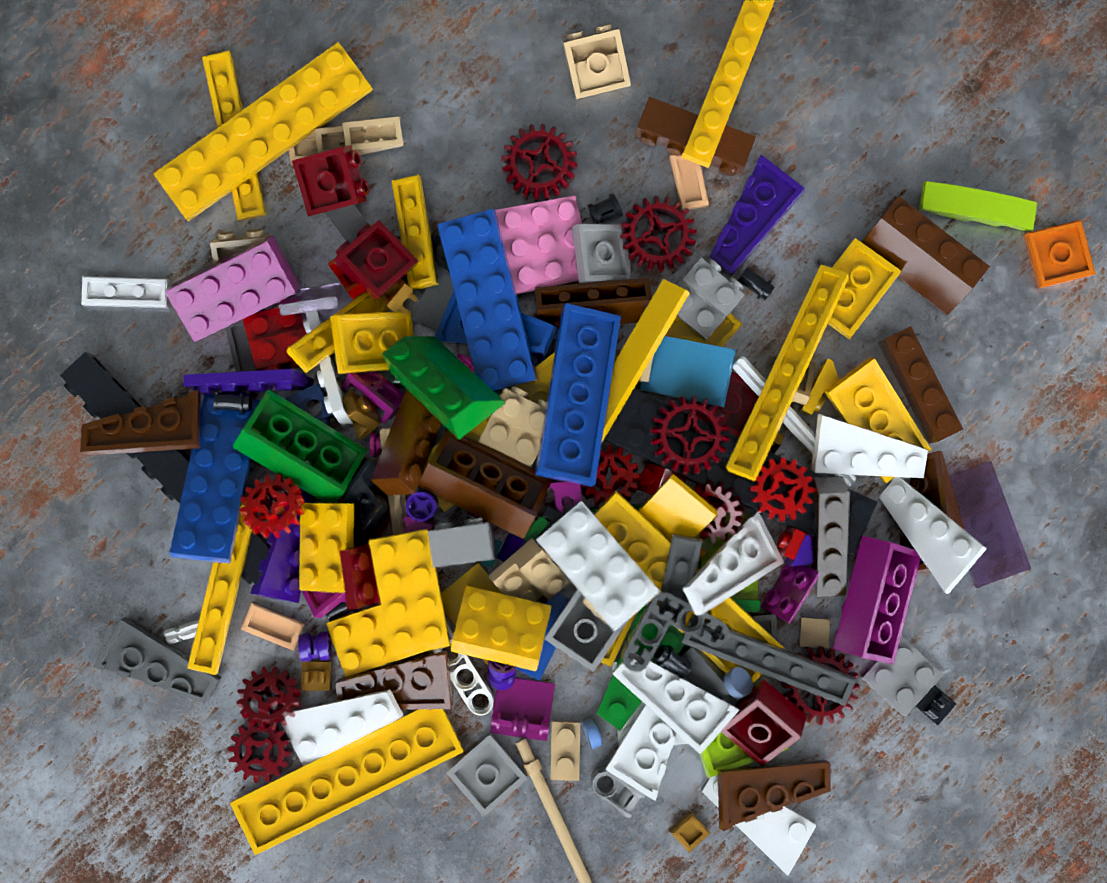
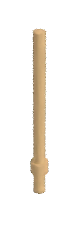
M526 738L517 741L515 744L524 761L522 766L525 773L531 777L579 883H592L541 773L543 768L539 759L534 758Z

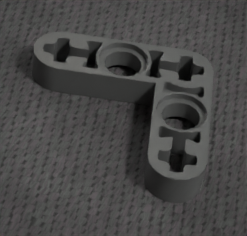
M660 591L649 601L623 649L622 661L630 671L640 672L644 670L652 659L670 624L713 647H721L727 643L730 637L729 628L721 620L706 612L697 615L698 620L694 626L685 627L682 624V615L687 611H694L691 604L669 592ZM666 597L669 598L668 604L675 609H678L679 603L683 605L677 611L674 621L671 620L674 616L672 612L666 609L662 613L658 612L660 608L656 604L658 600L664 601ZM705 617L708 618L705 622L707 626L716 629L718 625L721 626L719 629L722 633L721 638L715 637L712 641L710 640L712 635L703 629L700 635L697 634L703 626ZM647 623H652L657 626L658 633L655 638L648 640L642 636L641 630ZM638 638L643 644L651 647L648 651L643 647L640 652V656L643 658L642 662L636 661L634 665H631V659L628 657V654L630 652L634 654L637 652L639 644L634 642Z

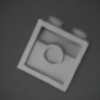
M701 258L678 285L686 289L690 294L677 317L705 341L745 296L741 292L744 288L742 284L733 277L727 280L719 273L722 268L711 258L707 261Z

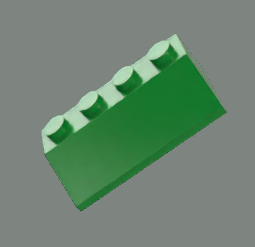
M404 336L382 353L391 374L459 440L505 404L502 398L435 336Z
M269 389L232 446L274 473L281 475L284 479L290 478L294 485H297L324 503H336L367 452V449Z

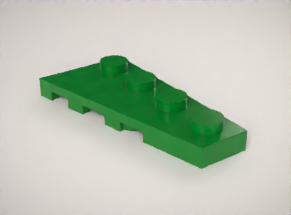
M646 604L639 610L626 644L647 607ZM647 623L641 630L642 636L648 640L655 638L658 633L657 626L652 623ZM670 624L659 646L662 644L671 645L674 648V652L678 654L685 645L681 643L683 634ZM638 638L634 642L639 644V648L635 653L639 656L643 647L647 651L651 647L643 644ZM621 652L620 657H619V659H618V661H617V665H616L615 669H616V668L619 666V664L622 662V656H621V655H622V652ZM652 657L650 662L656 664V660ZM612 675L597 709V714L621 731L642 701L619 679Z

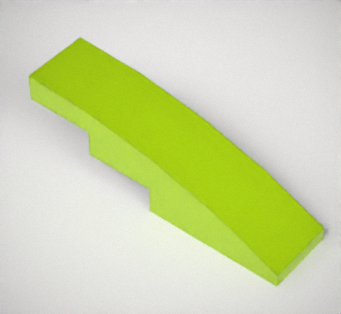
M925 181L922 186L919 210L964 222L976 221L995 227L1003 225L1022 231H1031L1034 228L1037 202L986 190Z

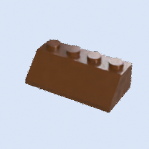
M900 196L888 206L861 241L900 269L901 273L897 278L946 316L968 295L990 267Z
M447 429L431 457L418 487L524 539L538 513L552 479L535 475V470L467 436H463L459 440Z

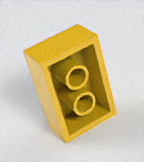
M466 586L452 639L451 651L536 671L551 605Z

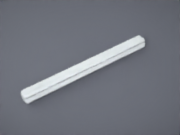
M740 356L734 361L733 369L759 396L766 383V379L744 356ZM789 406L782 422L813 455L816 434ZM831 474L832 477L843 476L847 487H850L856 481L854 475Z

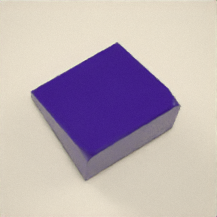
M509 533L498 554V559L505 562L527 541Z
M809 534L805 535L795 560L786 557V564L790 566L813 564L812 543Z

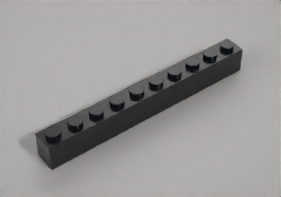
M84 352L60 375L66 381L64 384L66 390L74 397L79 395L85 402L83 405L84 409L94 418L98 416L102 419L115 414L124 415L134 412L135 408L142 407L93 354ZM182 449L126 453L132 459L137 458L143 464L141 469L150 479L154 480L156 478L163 485L161 491L171 501L176 499L180 504L190 457ZM252 532L241 576L248 584H258L261 572L258 571L261 560L267 558L271 547L268 544V540L260 532L258 534Z

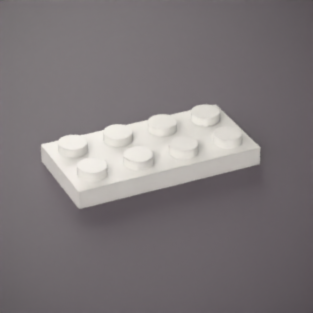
M582 501L537 539L540 545L614 631L660 592Z

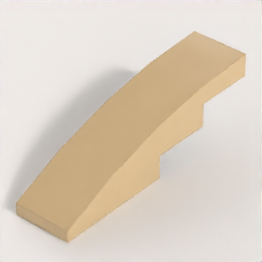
M400 117L344 122L343 126L315 129L314 133L289 150L291 166L293 165L292 160L352 145L353 150H357L360 155L403 146Z

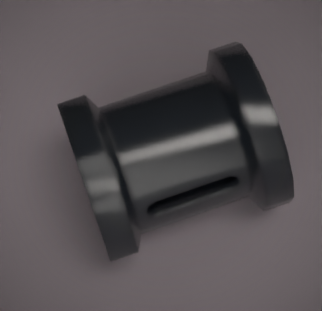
M614 193L609 194L608 199L595 205L592 203L587 205L594 224H602L616 216L618 218L623 217L621 206Z

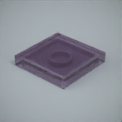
M341 283L298 289L295 294L280 301V315L337 308L343 293Z

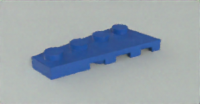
M453 291L435 337L441 342L468 345L455 292ZM521 313L531 353L547 355L557 327Z

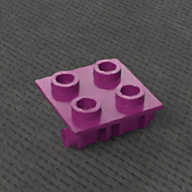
M786 564L781 569L780 576L773 588L767 592L761 607L790 624L821 573L805 565L790 566Z
M515 678V682L510 688L506 690L496 689L490 733L547 741L555 683Z

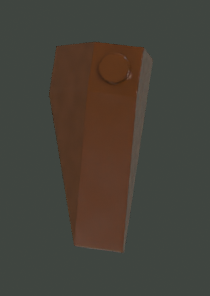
M943 452L928 453L924 478H911L910 485L965 530ZM905 534L904 537L901 536L900 545L915 550ZM921 559L917 574L931 573Z

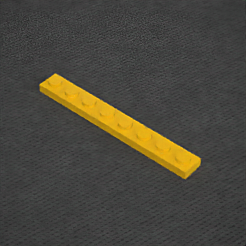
M744 0L682 158L709 168L775 0Z
M820 265L726 466L729 472L753 481L756 480L848 281L847 272Z

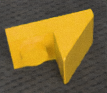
M828 358L824 360L816 373L812 383L810 398L806 405L801 404L798 412L803 415L810 416L813 412L818 413L825 401V397L822 396L823 393L825 394L824 390L839 380L832 360Z

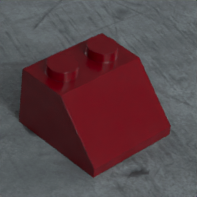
M763 678L753 686L750 694L742 697L734 707L739 709V711L721 730L725 736L760 766H763L802 737L807 715Z

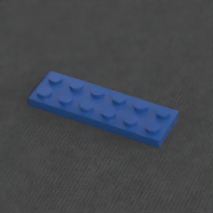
M490 209L437 224L475 374L493 391L538 380L495 210Z
M568 303L563 305L535 475L591 487L595 485L621 316Z
M204 395L200 417V448H194L191 452L169 551L171 557L231 563L240 518L239 509L242 508L240 498L244 497L251 464L250 457L232 446L261 400L252 399L251 411L240 414L239 411L215 410L214 395Z

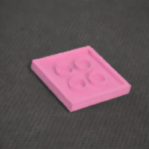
M576 196L495 210L516 295L534 292L537 287L579 283L572 226L582 224Z

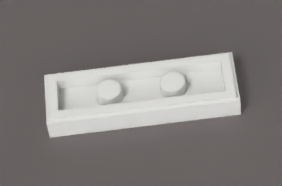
M82 276L81 305L169 308V298L165 291L170 287V280L167 278Z

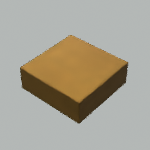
M691 810L669 828L671 834L689 853L711 834Z

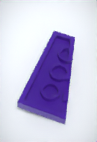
M760 155L752 175H750L739 201H737L709 258L714 260L724 272L732 277L802 196L805 188L763 155Z
M293 369L187 374L183 376V386L194 391L199 390L201 395L212 394V391L238 393V390H248L250 392H264L268 389L279 391L304 390L314 385L313 378Z
M299 488L302 492L300 495L304 498L305 503L315 502L313 495ZM300 515L296 516L299 525L292 523L289 525L290 533H287L284 529L280 530V537L276 538L273 532H271L268 544L271 545L266 559L261 560L258 569L261 572L258 584H253L250 594L290 603H299L301 593L299 590Z

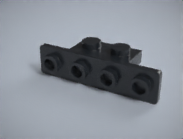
M369 458L365 461L337 501L340 504H354L353 547L364 544L390 507L376 489L377 485L371 481L378 463L376 459Z

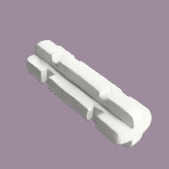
M199 619L179 625V628L176 626L166 629L164 631L166 642L173 644L181 641V639L186 640L195 637Z

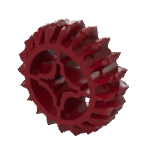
M531 124L529 125L530 133L527 134L523 128H520L518 130L520 139L514 135L510 137V141L514 146H504V151L510 155L501 156V161L508 164L502 167L503 174H510L506 178L507 184L516 182L513 186L515 193L524 188L522 197L525 199L529 196L530 192H533L534 201H538L539 193H544L546 201L550 200V191H553L555 196H560L558 186L567 190L569 184L565 179L574 180L575 174L570 170H575L578 167V163L570 161L577 158L576 151H569L573 147V142L567 141L563 143L566 134L562 132L556 137L557 128L554 126L551 127L549 132H545V124L540 125V131H535V126ZM542 142L536 150H522L529 144ZM551 146L555 147L561 154L563 159L562 167L556 165V161L549 157ZM544 153V164H540L535 171V161L542 158ZM517 158L523 160V163L530 168L527 180L517 170ZM544 174L557 175L548 182L535 183Z
M658 196L653 197V204L651 205L647 198H643V209L635 203L632 207L635 214L631 212L625 214V218L630 222H622L621 228L629 231L620 234V239H627L629 241L622 246L623 250H633L628 255L630 261L636 257L640 258L636 264L638 268L644 262L649 263L647 272H651L653 265H657L658 273H663L664 264H667L670 271L674 270L673 260L679 265L684 264L685 261L682 255L690 257L692 251L686 246L694 247L696 244V240L689 237L696 235L697 229L688 228L694 224L695 220L694 218L684 219L689 213L688 208L679 212L680 202L676 201L672 207L668 205L670 197L667 196L663 204L659 203ZM655 213L665 214L675 220L676 223H663ZM646 216L649 230L643 233L641 237L636 238L635 227ZM654 226L659 232H667L662 237L663 242L657 236L650 237L654 233ZM681 231V243L675 251L670 253L668 238L673 236L675 232ZM652 245L658 249L662 256L651 255L640 246Z
M683 395L679 397L680 406H677L676 402L671 399L668 401L671 411L663 406L659 409L660 413L665 417L663 419L658 416L653 418L655 423L660 424V428L652 427L650 428V433L659 434V438L652 439L650 443L651 445L660 443L661 448L657 449L654 454L658 456L664 452L667 455L661 461L663 465H666L670 459L673 460L672 471H676L679 464L683 465L682 473L688 474L689 466L692 465L694 473L698 474L700 473V463H702L706 470L711 469V464L708 459L710 458L713 462L718 463L720 458L715 452L726 453L727 449L719 445V443L730 440L728 436H721V431L728 430L729 425L719 426L718 422L723 420L725 415L720 414L717 417L713 415L718 409L716 404L709 410L705 407L708 404L707 398H704L700 405H696L697 396L692 395L690 404H687L686 398ZM688 411L683 427L667 428L668 422L675 414ZM697 413L703 415L709 421L713 433L703 431L698 427ZM691 425V428L694 429L693 432L696 431L697 435L700 436L693 438L688 447V442L685 441L686 438H683L682 434L676 433L687 431ZM666 437L675 438L681 442L683 457L678 456L670 449ZM697 442H712L711 447L702 457L691 459Z
M818 646L815 655L812 648H806V658L824 665L825 662L831 663L839 671L855 676V678L859 676L857 672L848 673L854 664L850 661L842 664L846 657L843 653L835 657V649L829 648L825 655L824 647ZM797 652V653H796V654H798V655L804 657V655L801 654L800 652ZM781 682L783 688H790L789 691L784 692L782 695L787 699L793 698L790 702L804 714L806 713L805 721L807 723H811L816 716L817 724L823 725L824 716H826L827 721L833 724L835 722L833 714L836 713L839 718L843 719L845 717L841 710L843 707L849 711L853 710L852 705L846 703L844 706L833 702L825 707L827 699L813 694L815 708L809 707L800 698L798 692L800 688ZM855 683L852 690L860 689V685ZM851 693L848 700L857 701L858 696Z

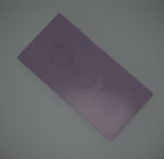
M988 461L949 475L965 531L987 548L969 569L975 588L1031 569L992 462Z

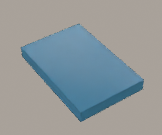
M664 336L653 355L649 381L642 382L640 390L678 398L684 395L687 400H690L692 395H696L697 402L707 398L708 404L724 407L736 350Z

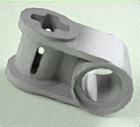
M606 766L596 768L591 775V784L594 792L608 802L615 810L630 819L633 815L631 811L640 798H645L646 795L605 769ZM601 776H609L612 778V783L607 788H600L597 786L598 779Z

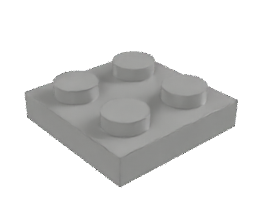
M577 224L572 226L579 283L632 279L630 260L628 259L629 251L622 248L627 243V239H620V234L626 232V229L621 228L620 224Z
M901 636L894 665L874 661L861 675V678L902 716L906 717L944 674Z
M491 733L446 772L483 817L528 779L524 771Z

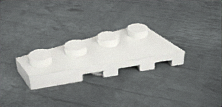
M316 305L305 308L307 319H303V324L307 334L323 323L322 315ZM331 355L319 363L321 370L317 371V377L320 386L326 387L328 396L323 398L328 414L333 413L345 430L353 427V421L348 418L346 409L343 406L345 392H343L340 382L336 380L340 375L338 374L335 360Z
M818 413L811 470L815 473L924 478L928 450Z
M895 477L879 496L941 588L949 594L987 548L901 477Z
M758 511L751 513L737 529L736 534L730 536L683 588L696 615L707 612L784 563Z
M631 652L628 654V657L631 659V665H634L636 661L641 663L643 660L637 654ZM622 661L612 672L617 679L699 754L706 749L739 711V709L652 662H649L644 670L633 672L627 669Z
M644 704L605 769L656 801L671 748H673L676 738V732Z
M389 689L295 710L296 716H287L285 718L287 725L284 726L282 724L304 766L401 718L403 713Z
M716 775L707 778L701 791L718 807V777ZM786 806L777 812H768L757 816V819L736 824L787 875L790 874L817 826L814 822Z

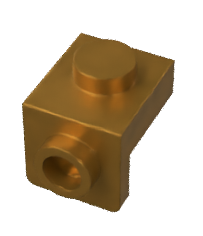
M351 390L343 396L348 418L353 421L356 437L362 440L381 424L376 406L368 397L360 396Z

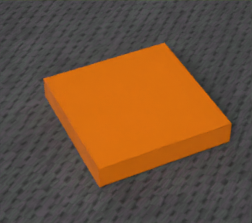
M1081 220L1024 234L1038 289L1096 274Z

